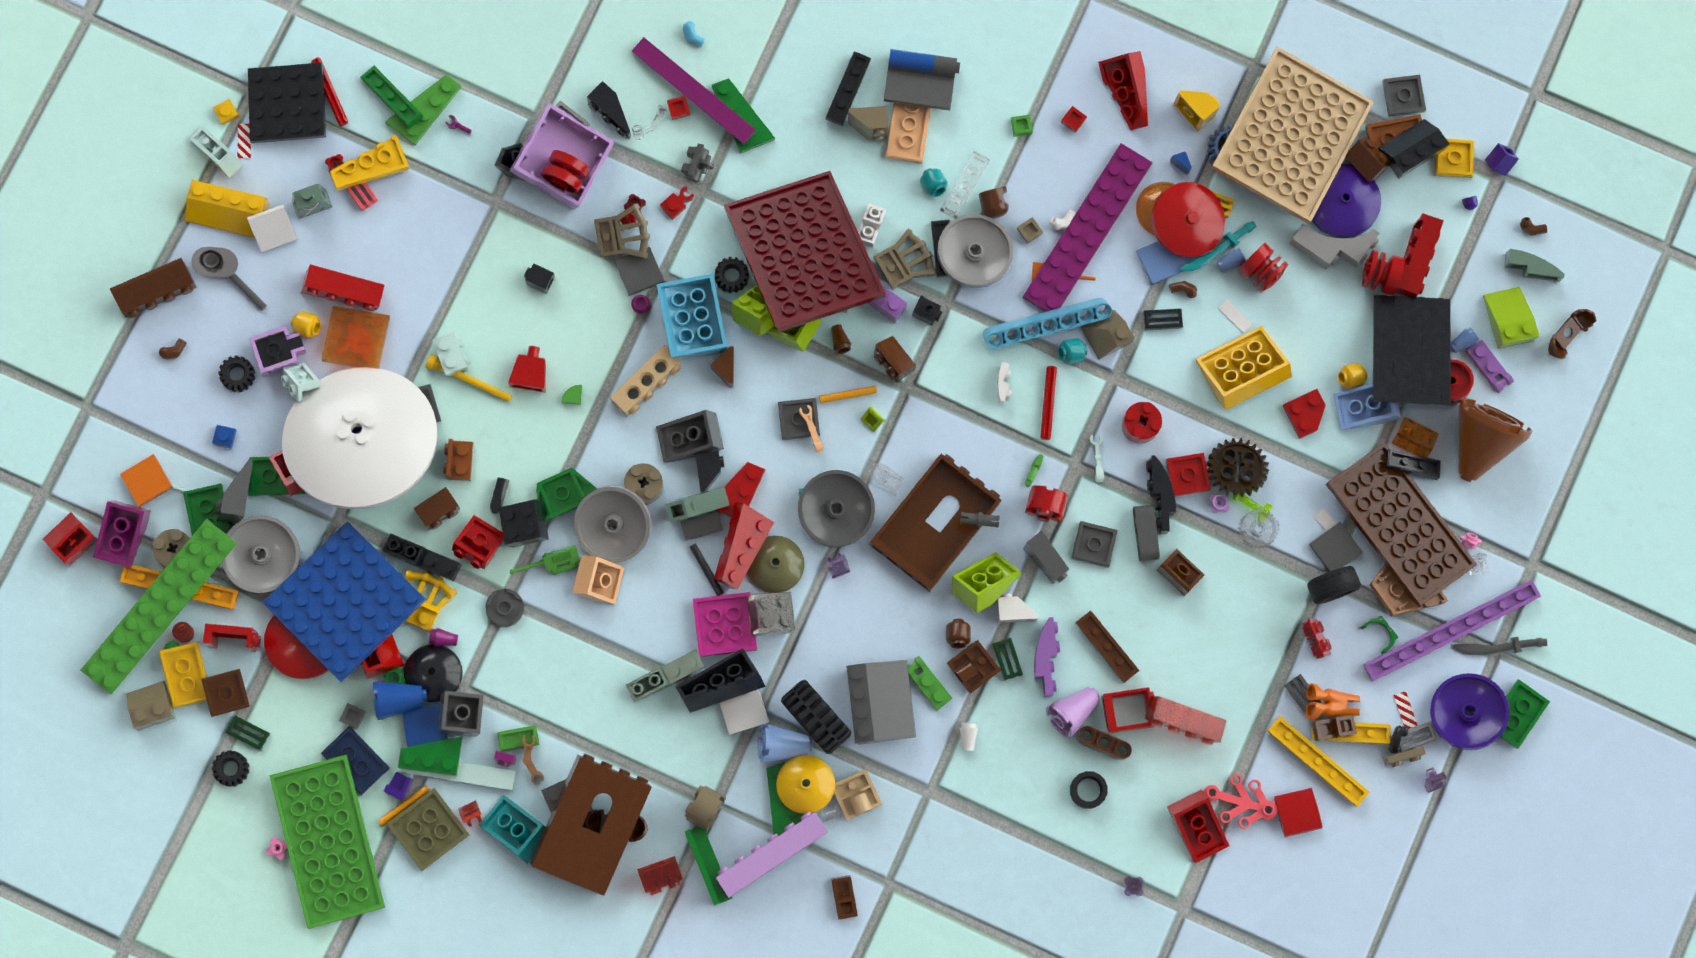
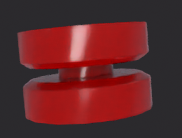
M553 150L549 157L551 164L544 166L541 176L562 190L573 194L579 193L583 185L580 179L587 177L590 168L573 155L560 150Z
M1451 359L1450 378L1452 384L1450 406L1460 404L1462 398H1467L1474 384V376L1471 369L1464 362Z

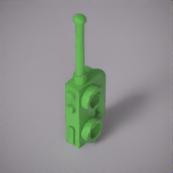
M576 545L544 553L542 555L543 559L539 562L511 569L510 574L513 575V573L539 565H545L547 572L550 571L552 575L578 567V562H580Z

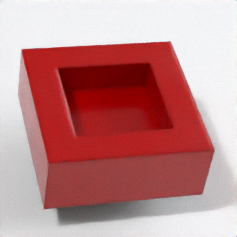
M685 96L667 100L672 120L690 116Z
M1072 106L1061 120V123L1076 133L1087 119V116Z

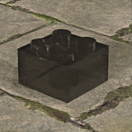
M791 592L761 593L747 598L751 636L788 634L796 630Z

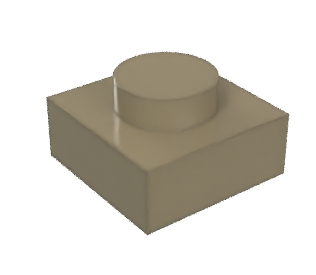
M1033 217L1017 227V231L1027 244L1043 234L1042 229Z

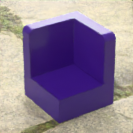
M1498 143L1486 157L1485 162L1492 171L1506 176L1519 158L1511 148Z
M396 772L390 784H387L383 791L403 801L414 780Z

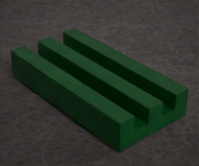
M1009 638L993 643L992 645L1004 681L1022 676L1023 673L1012 639ZM1007 643L1017 669L1016 673L1013 671L1005 644ZM1000 645H1001V648H1002V651H1003V654H1004V657H1005L1006 664H1007V667H1008V670H1009L1010 675H1007V673H1006V670H1005V667H1004V664H1003V661H1002V658H1001V654H1000V651H999V648H998V646H1000Z
M236 715L226 731L227 734L260 751L271 734ZM238 721L264 734V736L261 738L236 725V722ZM235 728L260 741L259 745L232 732V729Z

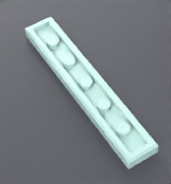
M459 762L457 776L399 769L398 764L396 772L511 791H513L516 771L464 762Z

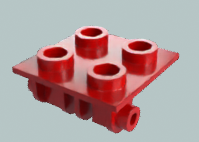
M1308 619L1307 622L1303 623L1304 627L1302 629L1306 637L1314 635L1307 638V640L1316 639V641L1309 644V646L1318 644L1310 647L1313 655L1317 659L1325 655H1331L1330 650L1332 646L1323 635L1325 630L1321 621Z

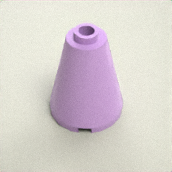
M1086 687L1046 707L1047 716L1051 715L1052 720L1050 722L1063 736L1069 735L1068 738H1071L1098 705L1100 695L1096 689Z

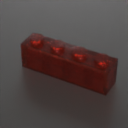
M1160 696L1150 697L1145 719L1151 721V725L1157 727L1166 726L1168 731L1174 733L1183 732L1185 737L1191 739L1200 738L1202 743L1208 745L1221 743L1227 721Z

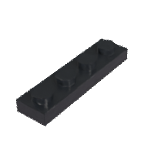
M855 51L853 52L825 120L840 126L844 125L848 111L853 104L871 62L870 57Z

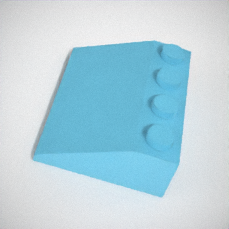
M713 274L656 284L671 358L723 353L728 348Z

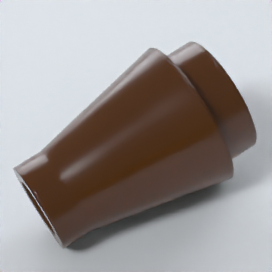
M842 325L832 326L833 350L837 354L850 351L851 342L844 332Z

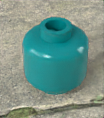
M926 169L920 178V183L927 195L938 197L946 191L948 182L940 169Z
M1078 338L1062 341L1058 347L1059 359L1065 364L1082 362L1087 354V346Z

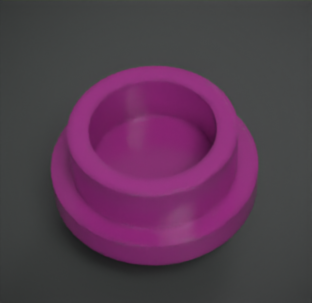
M645 295L635 296L631 302L632 309L638 314L646 313L650 308L649 298Z

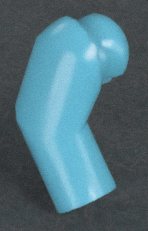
M692 21L686 22L683 25L685 39L702 47L705 38L696 35L694 30L695 24Z

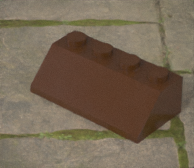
M179 258L109 289L122 314L126 318H133L138 316L143 310L156 308L157 304L173 301L178 295H187L193 292V289L197 288L188 266L182 258Z

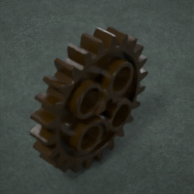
M1232 438L1231 443L1225 440L1224 446L1218 443L1217 448H1213L1212 454H1209V461L1206 464L1209 467L1207 472L1211 474L1209 480H1215L1213 486L1219 485V492L1225 489L1226 495L1233 492L1234 498L1237 493H1240L1241 498L1244 497L1245 492L1249 496H1251L1252 490L1257 493L1259 487H1263L1264 482L1267 480L1266 475L1269 473V469H1267L1269 462H1265L1267 456L1260 455L1262 449L1256 450V443L1250 446V440L1243 443L1242 438H1240L1239 442ZM1238 453H1240V454H1241L1240 462H1239V470H1240V471H1239V474H1238V482L1236 483V482H1235V475H1236V471H1237L1236 463H1237V460H1238ZM1225 456H1231L1233 460H1229ZM1245 458H1248V459H1250L1252 462H1250V463H1249V462H1246L1244 459H1245ZM1223 473H1229L1232 477H1226ZM1242 476H1248L1250 480H1246Z

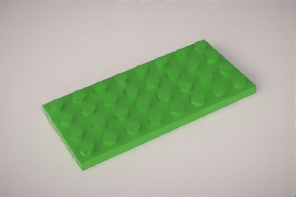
M343 755L269 775L307 929L386 908L348 756Z

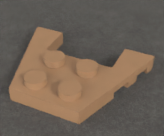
M1386 564L1383 565L1369 584L1391 617L1441 605L1448 601L1441 591L1418 608Z

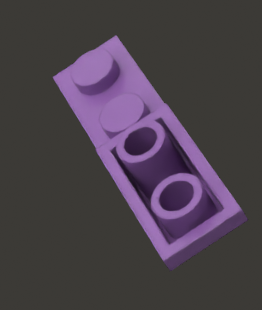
M1049 617L1041 631L1034 657V679L1042 678L1044 697H1052L1054 695L1053 692H1056V681L1052 680L1051 674L1054 672V662L1050 661V658H1056L1057 653L1060 652V644L1055 638V634L1058 633L1057 622H1054L1053 617Z

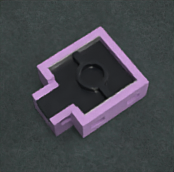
M287 326L249 338L263 377L282 371L284 367L300 364L298 356L307 353L300 334L297 332L290 335Z

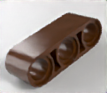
M1084 726L1077 732L1076 737L1080 744L1114 759L1125 760L1131 755L1132 748L1126 741L1090 726ZM1082 731H1088L1091 734V739L1088 741L1084 740L1081 737ZM1101 738L1108 740V748L1100 746L1099 740ZM1118 746L1126 748L1127 753L1125 756L1118 754Z

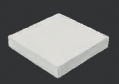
M284 205L247 217L261 252L297 240Z

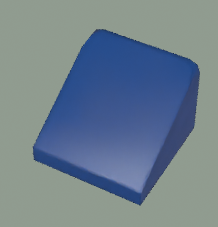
M1186 152L1171 157L1170 162L1186 175L1189 174L1192 166Z

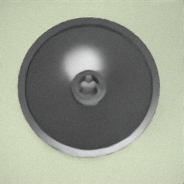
M830 470L818 474L805 485L798 500V517L804 531L814 541L829 547H843L861 539L871 527L875 515L874 498L869 487L855 474L843 470Z

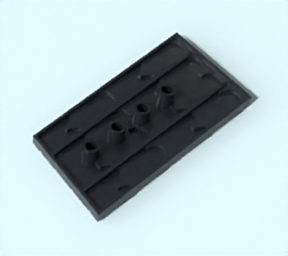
M1387 295L1373 296L1372 402L1451 405L1450 299Z

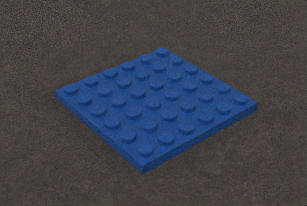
M347 521L262 603L342 682L405 622L426 599Z

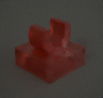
M476 800L458 808L463 823L467 822L469 827L472 826L470 820L473 818H477L479 823L482 822L480 816L482 814Z

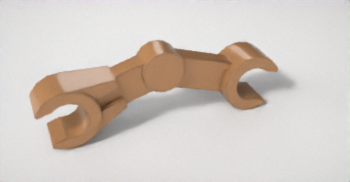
M525 734L522 739L524 747L523 763L532 775V783L537 785L534 776L540 775L543 781L544 775L537 771L531 759L535 736L533 735L532 743H527L525 741Z

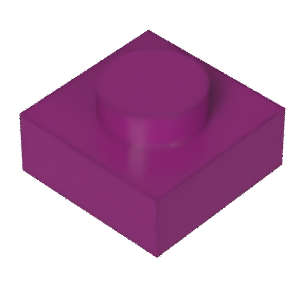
M496 751L494 759L498 761V765L509 767V764H515L516 756Z

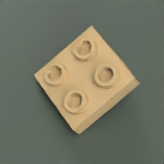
M866 769L835 783L834 795L846 821L882 805Z

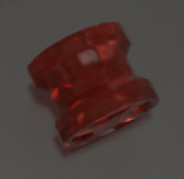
M178 622L174 625L172 634L181 643H187L193 639L194 629L186 622Z

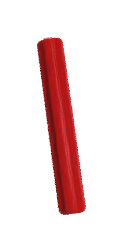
M317 57L311 61V63L322 62L320 57ZM324 67V92L338 125L342 127L348 124V119Z
M1047 366L1040 435L1042 440H1050L1057 374V367Z

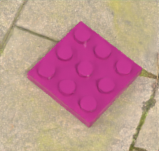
M750 592L693 599L700 657L735 653L742 648L745 652L757 650Z

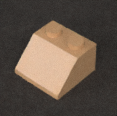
M581 555L572 593L585 598L615 604L624 567L599 557Z

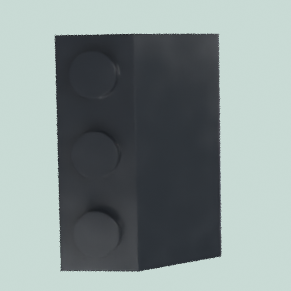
M1423 119L1380 146L1378 150L1387 156L1388 161L1391 163V169L1397 178L1400 179L1445 151L1450 144L1439 128Z

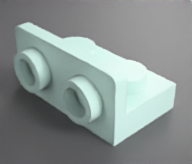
M305 363L283 368V376H281L282 385L289 390L290 395L294 396L298 402L302 401V391H310L320 387L319 379Z

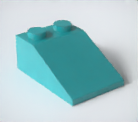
M505 795L501 797L479 824L483 830L526 864L532 859L546 827Z

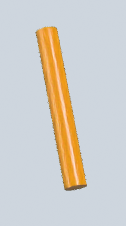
M876 386L821 395L819 399L820 403L875 394L877 391Z
M425 785L380 818L378 822L383 827L430 790Z

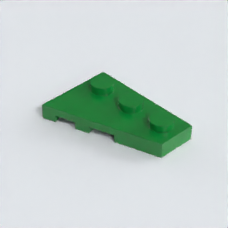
M463 737L401 748L398 768L457 776Z

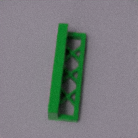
M700 827L685 831L714 906L733 899L732 897L728 898L716 879L719 876L717 872L721 868L706 831Z

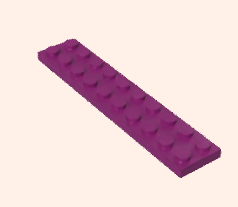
M1121 143L1022 298L1045 312L1061 308L1153 162Z

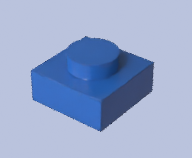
M217 425L212 444L232 449L237 430Z

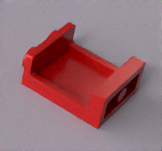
M205 624L203 644L209 648L217 649L219 637L247 640L246 647L252 652H256L257 647H260L261 636H258V632L251 627Z

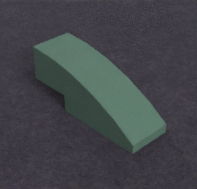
M1509 249L1505 254L1504 268L1523 270L1522 277L1556 282H1560L1564 278L1565 274L1560 269L1534 254L1516 249Z

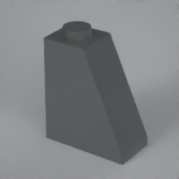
M1042 530L1025 544L1023 548L1052 584L1056 581L1060 583L1068 576L1066 574L1069 570L1068 566Z

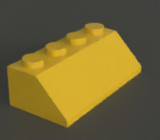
M192 180L187 195L185 221L255 238L247 217L268 210L269 202L263 196Z

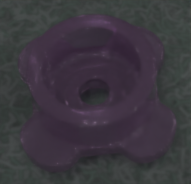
M1128 876L1124 879L1126 883L1124 893L1126 896L1131 894L1143 895L1142 884L1144 880L1141 877L1131 878Z

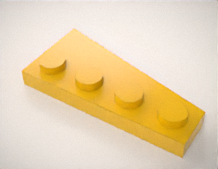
M395 134L386 142L377 144L370 151L361 153L356 159L349 160L331 170L330 176L336 191L409 170V166L398 137Z

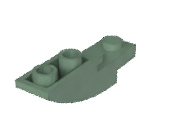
M695 649L665 666L659 667L626 684V687L633 701L637 702L689 677L691 674L703 669L705 665L698 650Z

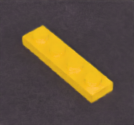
M1355 722L1357 734L1321 740L1389 745L1390 724ZM1312 726V740H1315L1314 731H1313V726Z

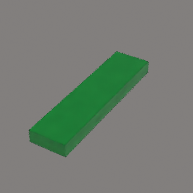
M375 65L360 77L409 129L423 118L422 113Z

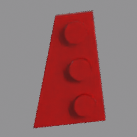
M747 462L725 486L729 506L716 509L715 511L732 518L735 502L750 506L765 469Z

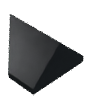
M522 143L501 148L494 166L507 177L525 181L510 172L514 161L523 147Z

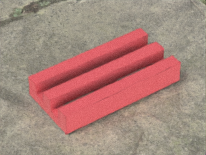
M362 183V186L372 198L371 201L368 200L358 185L354 186L366 202L365 205L361 203L350 187L346 188L362 211L378 201L366 183Z

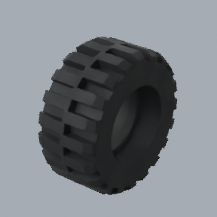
M801 680L782 697L781 703L826 754L832 753L851 736V730L807 680Z

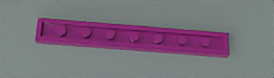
M645 37L632 50L636 56L742 144L745 145L756 132L755 128Z

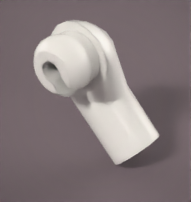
M1068 210L1064 218L1056 219V217H1053L1050 220L1051 228L1054 230L1066 229L1076 213Z

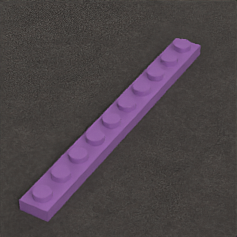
M1530 580L1363 664L1373 682L1540 598L1541 595L1533 580Z

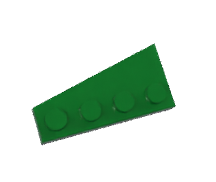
M729 78L711 85L718 99L756 129V132L745 145L733 136L740 154L775 140V137Z

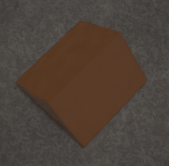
M1178 549L1157 569L1183 596L1205 575Z

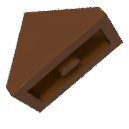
M734 346L727 348L711 364V370L730 388H733Z

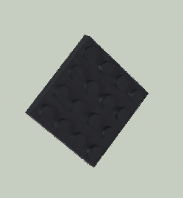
M322 62L248 68L249 131L251 143L326 137L324 65Z

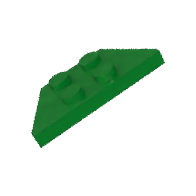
M571 467L538 482L536 500L543 502L547 522L578 508L580 502L597 488Z

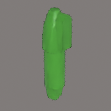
M1039 454L1031 465L1032 467L1025 481L1026 487L1031 486L1041 467L1042 454Z

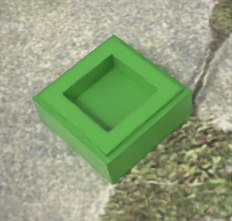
M1030 115L1011 117L1014 137L1033 133Z

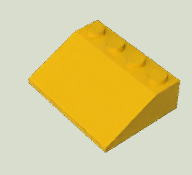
M1262 326L1196 358V362L1215 397L1225 410L1292 377L1290 362Z

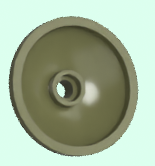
M768 536L752 562L748 575L751 581L763 591L769 593L788 591L800 581L803 575V554L792 540L783 536ZM774 559L779 560V564L773 565L772 561Z

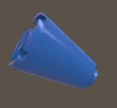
M381 681L373 682V694H375L374 707L378 720L424 706V701H427L426 689L423 690L422 686Z

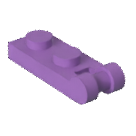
M1483 340L1466 351L1467 355L1497 393L1501 392L1504 386L1514 382L1512 376L1506 372ZM1497 375H1499L1502 378L1500 381L1496 380L1495 377Z

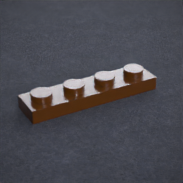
M1089 611L1075 623L1123 683L1140 671L1092 611Z

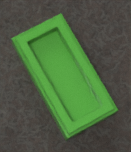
M536 725L497 732L501 752L524 748L522 739L525 734V741L527 743H532L534 735V746L540 745Z

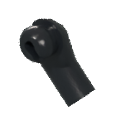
M1398 725L1395 727L1388 749L1390 753H1398L1402 736L1406 737L1408 735V728L1406 726Z

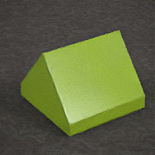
M871 406L861 417V420L873 432L886 421Z

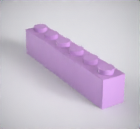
M809 811L800 817L801 822L798 824L791 823L784 828L785 832L780 836L777 833L767 839L769 843L763 847L759 844L750 850L752 854L745 858L743 855L734 861L736 865L730 869L726 866L718 871L719 876L716 879L728 898L827 834L828 831L815 812L811 814Z

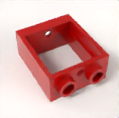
M1149 687L1107 693L1101 696L1108 734L1156 726L1155 722H1158L1157 711H1153L1152 703H1155L1153 691L1150 692ZM1143 695L1147 723L1117 727L1112 699Z

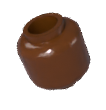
M957 618L946 625V642L952 648L961 649L969 644L971 641V627L967 622Z

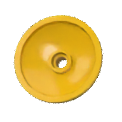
M800 755L787 761L780 769L776 783L777 793L782 803L796 813L818 812L832 799L835 790V778L830 767L820 758L811 755ZM804 780H808L810 782V785L808 787H804L802 785V782Z

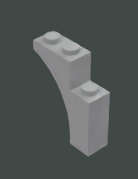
M1302 224L1289 244L1325 269L1330 264L1334 266L1339 256L1356 267L1358 263L1363 264L1369 256L1366 254L1368 249L1371 248L1373 250L1379 242L1376 238L1380 233L1373 229L1359 237L1337 239L1321 235Z

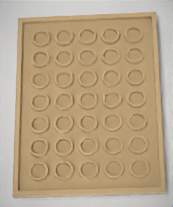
M1276 47L1211 168L1309 224L1374 102L1283 49Z

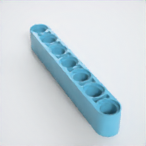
M1096 298L988 327L983 331L982 338L990 348L996 349L1107 319L1112 313V308L1105 299ZM1105 305L1104 310L1098 312L1099 307ZM1084 310H1087L1086 315L1080 317V313ZM1065 315H1069V318L1062 322V318ZM1051 320L1048 326H1043L1045 321ZM1028 325H1033L1030 331H1025ZM1010 330H1015L1013 335L1007 336ZM991 335H996L993 341H989Z

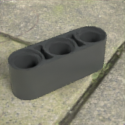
M1153 505L1133 507V519L1139 561L1157 560L1160 558L1154 507Z

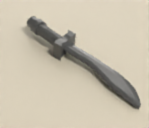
M1512 637V642L1505 644H1454L1453 648L1469 655L1489 654L1514 649L1515 653L1522 652L1521 648L1547 646V639L1536 638L1519 641L1518 637Z

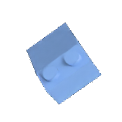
M1373 383L1333 394L1341 430L1384 424L1402 419L1399 404L1372 402Z

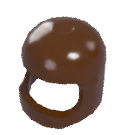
M1006 186L978 194L982 212L985 216L995 219L1004 216L1008 212L1009 205L1005 202L1003 196L1007 192Z

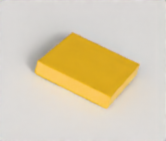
M1446 139L1450 145L1445 151L1435 156V176L1472 178L1474 140Z

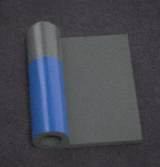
M891 49L883 101L950 111L955 73L959 74L960 62H957V58Z

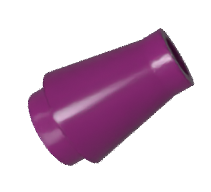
M437 627L436 629L431 628L429 644H433V646L457 645L458 634H453Z

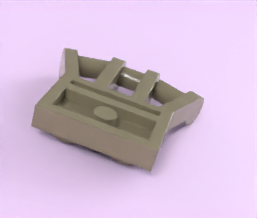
M638 203L617 216L594 219L600 257L622 253L643 258L648 257L647 247L650 239V234H648L646 227L648 221L641 214ZM633 213L637 222L621 225L620 220ZM639 227V236L623 238V229ZM641 240L639 251L625 248L624 243Z
M909 228L895 245L874 256L875 262L892 290L913 278L937 275L936 269L933 267L931 251L928 252L925 247V241L915 236ZM906 239L915 244L902 252L898 250ZM919 250L922 256L906 264L903 258ZM925 261L926 270L911 272V268Z

